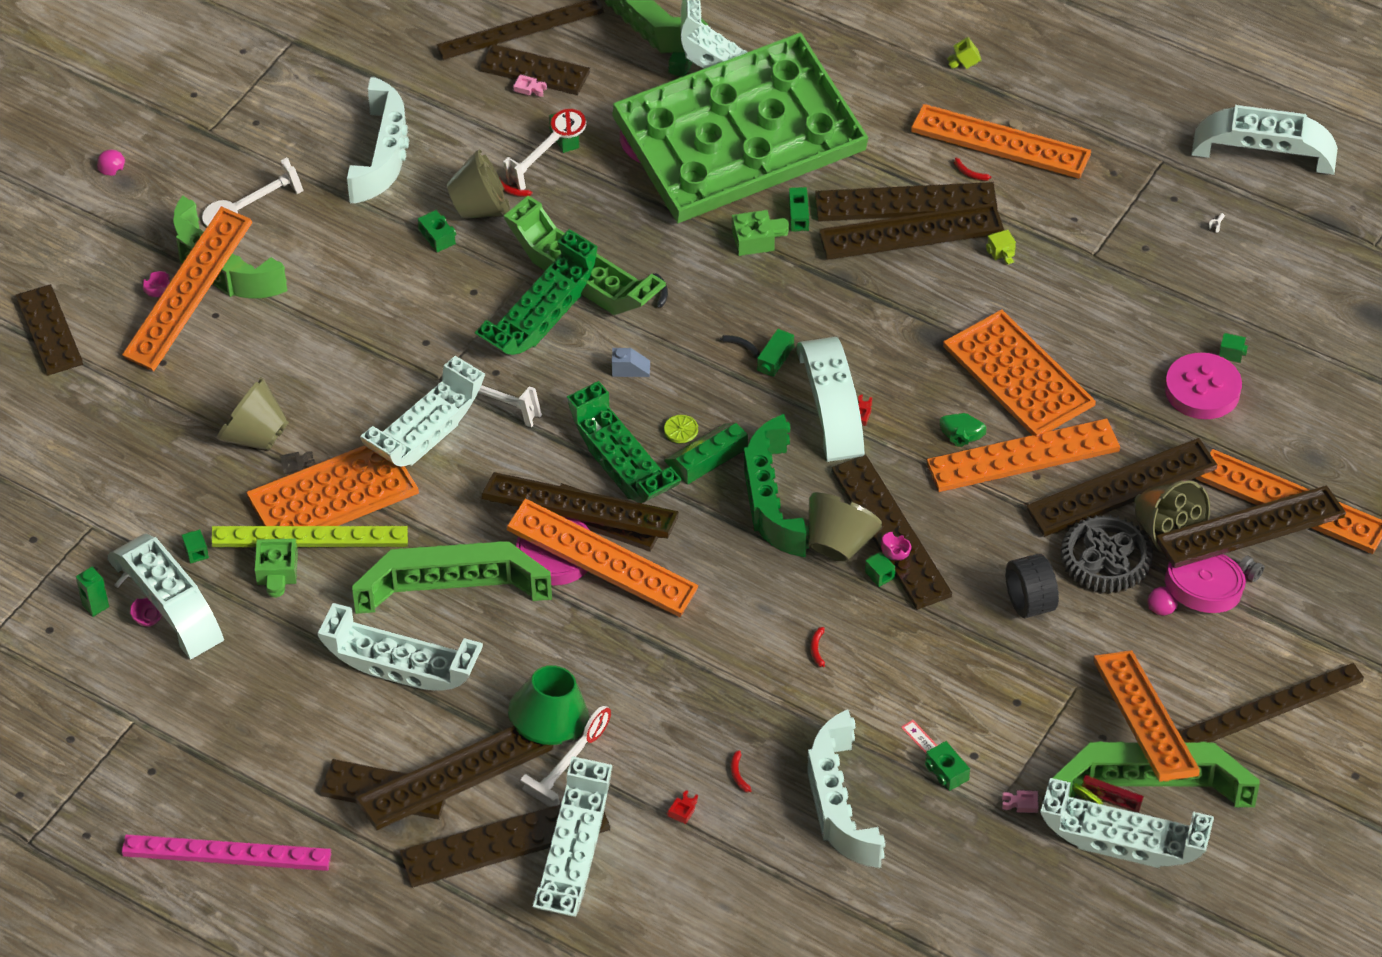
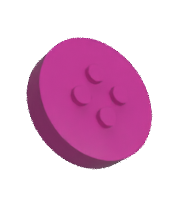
M1192 353L1177 359L1168 369L1165 383V393L1170 404L1182 414L1197 419H1215L1231 412L1239 402L1242 388V379L1237 368L1225 358L1210 353Z
M565 518L589 530V528L581 521L573 518ZM519 536L517 538L516 547L550 571L551 585H564L574 582L588 572Z
M1224 554L1175 569L1169 561L1165 573V585L1177 601L1191 609L1206 613H1220L1234 608L1240 602L1246 584L1242 569L1235 561Z

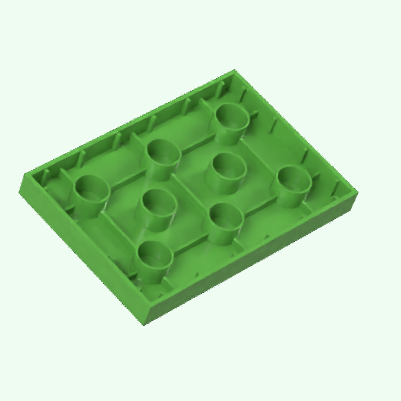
M801 32L613 103L612 116L677 224L866 150L868 142L867 134Z

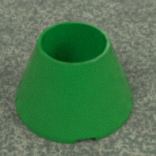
M554 665L537 669L512 696L508 707L509 720L515 725L516 731L533 742L546 745H559L571 738L572 740L576 739L584 732L589 718L588 708L575 677L567 669Z

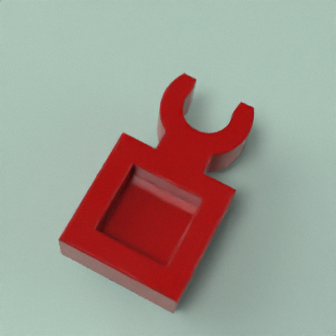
M859 395L858 405L861 423L863 426H866L872 411V397L868 401H863V395Z
M688 790L683 792L682 800L676 798L667 815L684 824L688 822L694 813L698 800L697 794L694 798H688Z

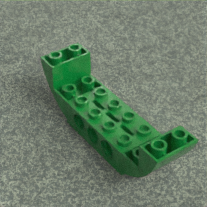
M568 229L557 241L561 252L560 256L497 325L485 320L474 333L510 355L520 354L531 347H535L580 298L581 292L587 284L595 264L597 245Z
M600 381L567 396L572 417L588 447V451L628 499L644 503L680 484L681 478L673 468L669 467L662 471L610 409L609 392Z
M782 414L763 424L751 438L748 447L744 448V475L754 531H758L769 544L780 551L806 557V549H809V527L805 525L804 518L783 520V514L779 510L781 509L780 497H777L778 485L773 480L775 479V469L770 465L773 464L772 454L787 453V445H790V436L787 434L790 433L789 421L786 422L785 414Z

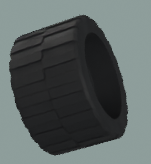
M1039 553L1009 561L1005 569L1006 586L1017 614L1022 618H1028L1055 611L1058 607L1059 591L1055 573L1048 559Z

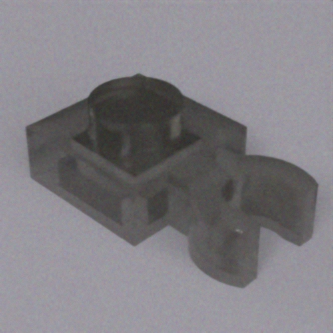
M308 451L301 456L299 452L280 455L284 474L303 470L302 466H314L313 452Z

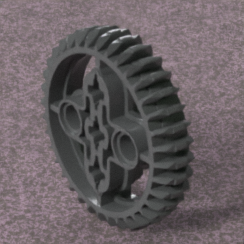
M1103 514L1101 517L1095 515L1093 519L1087 517L1086 521L1081 519L1079 523H1075L1073 527H1070L1069 531L1065 534V538L1062 540L1061 560L1063 566H1065V572H1069V577H1074V582L1080 581V586L1086 585L1087 590L1094 588L1095 592L1099 589L1102 593L1107 590L1111 594L1113 590L1119 593L1121 589L1124 591L1128 587L1133 589L1135 584L1139 585L1141 580H1144L1145 576L1148 575L1153 561L1151 541L1145 535L1144 530H1140L1139 525L1134 526L1133 521L1128 523L1126 518L1120 520L1119 516L1112 518L1111 514L1109 517H1105ZM1104 531L1113 532L1117 534L1112 537H1109ZM1084 536L1086 550L1080 556L1079 562H1077L1073 556V547ZM1136 545L1141 553V560L1133 570L1129 571L1128 557ZM1105 570L1109 576L1097 575V573Z

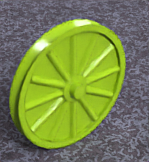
M676 415L666 421L664 433L669 440L675 443H687L697 436L698 424L690 416Z
M1073 783L1072 790L1085 801L1104 805L1093 793Z

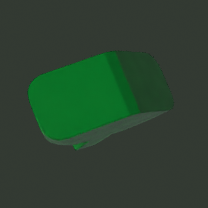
M966 413L943 416L940 418L939 423L943 434L958 447L969 445V443L977 441L986 435V425Z

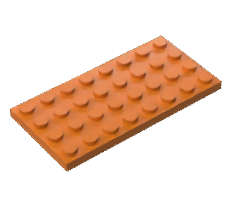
M1003 310L943 341V347L1031 435L1037 437L1042 433L1052 431L1095 406L1096 401Z
M364 445L248 491L247 497L264 526H340L419 494V489L405 466L393 464Z

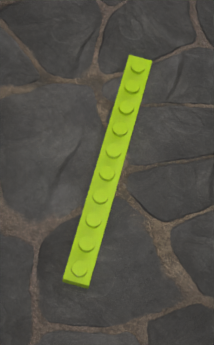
M212 526V547H256L257 540L295 538L297 547H408V526Z

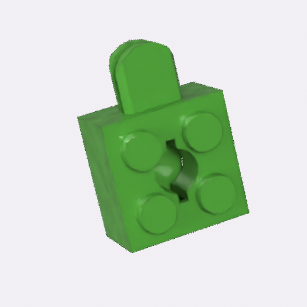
M767 210L732 215V233L738 255L774 251L775 237L788 235L789 222L785 218L770 220Z
M296 538L257 540L255 559L257 585H266V591L269 596L280 597L285 592V584L297 583L298 550Z

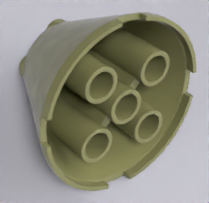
M262 377L259 378V382H255L232 412L231 418L223 425L216 439L269 451L278 436H281L289 422Z
M1182 480L1152 487L1145 490L1142 494H1138L1135 498L1136 521L1140 523L1155 547L1163 554L1164 552L1156 540L1157 535L1207 521L1210 517V501L1206 490L1197 482L1191 480Z

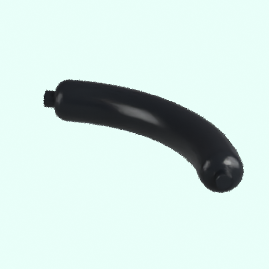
M653 273V275L664 281L658 273ZM667 285L661 289L657 308H662L666 303L668 297Z
M723 335L720 338V341L724 343H735L747 348L755 358H758L760 355L758 349L746 339L732 335Z

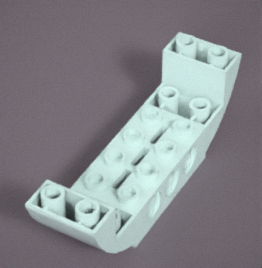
M682 0L680 8L681 41L686 51V58L705 69L748 53L735 43L724 38L721 34L713 31L709 26L701 23L700 0Z
M1235 105L1234 108L1224 109L1208 116L1195 130L1192 149L1193 156L1209 158L1211 143L1318 157L1316 172L1333 175L1335 173L1337 156L1335 140L1322 125L1308 118L1307 114Z
M454 356L443 367L442 382L383 432L374 426L369 428L360 436L362 443L397 466H412L458 426V423L473 403L482 385L485 373Z
M142 534L108 554V561L116 571H121L123 567L177 632L180 648L190 660L224 641L218 623L200 593L198 586L156 537Z
M845 710L834 716L821 728L815 738L813 748L808 750V777L823 840H828L838 852L854 862L881 868V859L885 858L883 849L885 847L884 835H880L878 827L856 830L855 822H851L852 809L851 805H847L846 802L848 800L847 789L842 786V783H844L843 772L838 770V766H840L839 756L834 754V752L851 750L852 741H855L853 730L855 729L854 717H850L849 710Z
M571 757L561 809L540 888L538 887L533 908L576 917L584 895L602 823L612 765Z
M1053 778L1049 780L1041 814L1053 831L1068 842L1078 846V849L1156 868L1189 863L1206 852L1214 816L1193 812L1191 824H1181L1069 797L1070 782Z

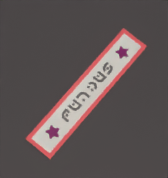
M914 720L901 727L925 753L937 746Z

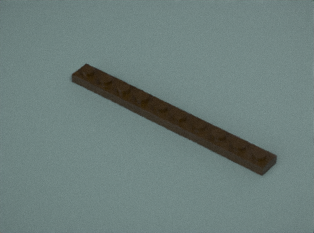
M585 0L437 44V49L442 59L446 60L490 47L492 44H500L604 13V8L599 0Z
M1351 663L1179 731V734L1186 743H1211L1362 683L1364 676L1356 665Z

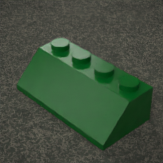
M724 423L664 459V462L669 467H672L688 485L742 453L744 448L748 447V434L737 423Z

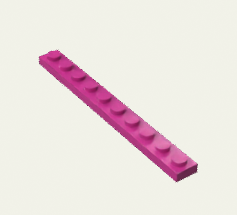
M125 835L122 855L124 857L328 871L331 849Z

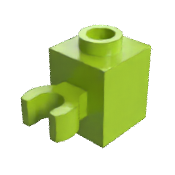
M969 37L953 45L956 54L947 57L952 69L956 68L961 62L968 69L981 61L979 51Z
M1009 230L989 235L988 244H986L987 252L995 260L1004 258L1007 265L1014 263L1012 257L1015 256L1016 241Z

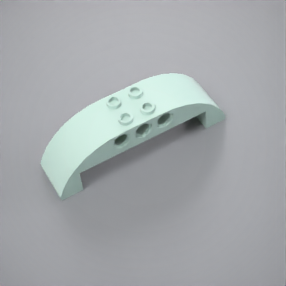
M375 77L370 78L368 86L370 115H382L383 118L372 166L350 165L347 183L350 203L366 201L388 189L400 172L402 161L406 159L405 148L409 146V138H407L408 126L405 121L403 101L393 87Z
M829 337L798 342L796 350L800 363H805L824 432L823 448L827 462L857 458L865 455L858 400L838 337Z
M335 603L332 604L318 632V637L335 656L357 670L382 679L433 691L449 690L463 684L468 679L483 647V643L464 638L459 649L454 650L354 623L352 608Z

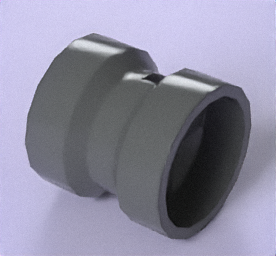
M1249 555L1245 556L1239 563V567L1244 575H1247L1248 579L1253 582L1260 578L1265 568L1261 563L1254 562V559Z

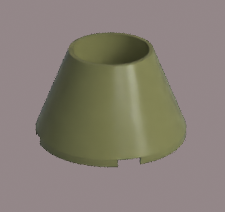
M479 149L473 153L447 182L449 195L462 218L504 217L511 210L508 198L504 199L502 192L504 187L486 154H480L482 150Z
M812 493L809 497V546L816 552L831 559L846 562L881 529L882 521L862 506L853 502L851 505L840 501L841 497L831 494Z

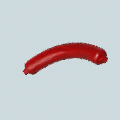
M956 157L954 159L955 166L964 175L981 181L991 179L989 174L974 172L965 167L959 158Z
M501 180L504 187L503 191L519 197H527L532 194L530 190L512 188Z
M819 627L811 639L810 650L815 663L819 667L824 668L825 661L819 654L818 644L825 632V628Z
M735 751L731 760V774L735 783L744 792H751V786L743 780L739 772L741 751Z

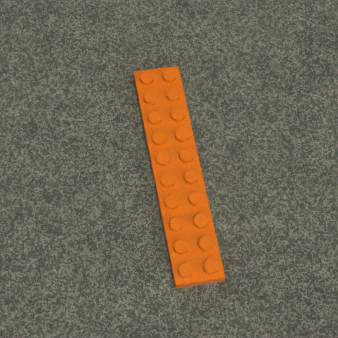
M923 104L911 131L1080 179L1091 156V150L926 104Z
M222 206L219 208L122 354L125 359L155 371L253 223L250 218Z
M1108 419L1045 432L1037 437L1031 435L927 459V466L938 492L1119 452L1120 445Z
M1214 449L1211 450L1210 454L1217 463V469L1195 478L1255 505L1265 504L1310 490ZM1341 502L1339 503L1346 512L1345 518L1312 527L1316 531L1371 554L1375 552L1382 540L1381 519Z
M526 498L507 526V531L680 618L699 586Z
M1133 651L1094 655V664L1159 782L1199 776L1200 769Z

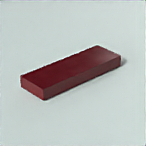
M1085 775L1082 787L1101 800L1137 813L1141 809L1144 796L1087 775Z

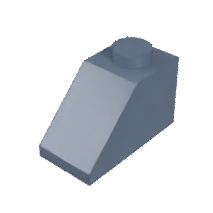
M612 348V377H650V360L632 348Z

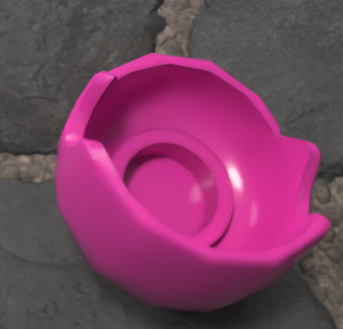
M105 150L98 157L97 169L104 175L114 176L117 170H123L125 158L117 150Z
M163 271L152 272L149 280L146 281L144 279L143 281L144 293L150 297H161L170 284L169 274Z
M893 532L883 535L881 539L882 553L888 559L903 560L909 556L911 544L903 535L895 537Z
M1162 586L1153 589L1147 600L1149 609L1162 616L1173 613L1178 605V601L1171 595L1168 588Z
M148 597L135 599L130 607V614L133 620L141 626L149 627L155 625L162 617V614Z

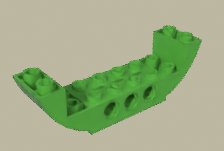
M182 196L178 201L173 219L180 262L184 263L203 234V231L199 228L197 206L193 200H189L185 196ZM232 253L212 285L229 297L234 295L242 298H267L287 291L285 267L280 261H276L272 257L255 269L251 264L248 265L241 257Z

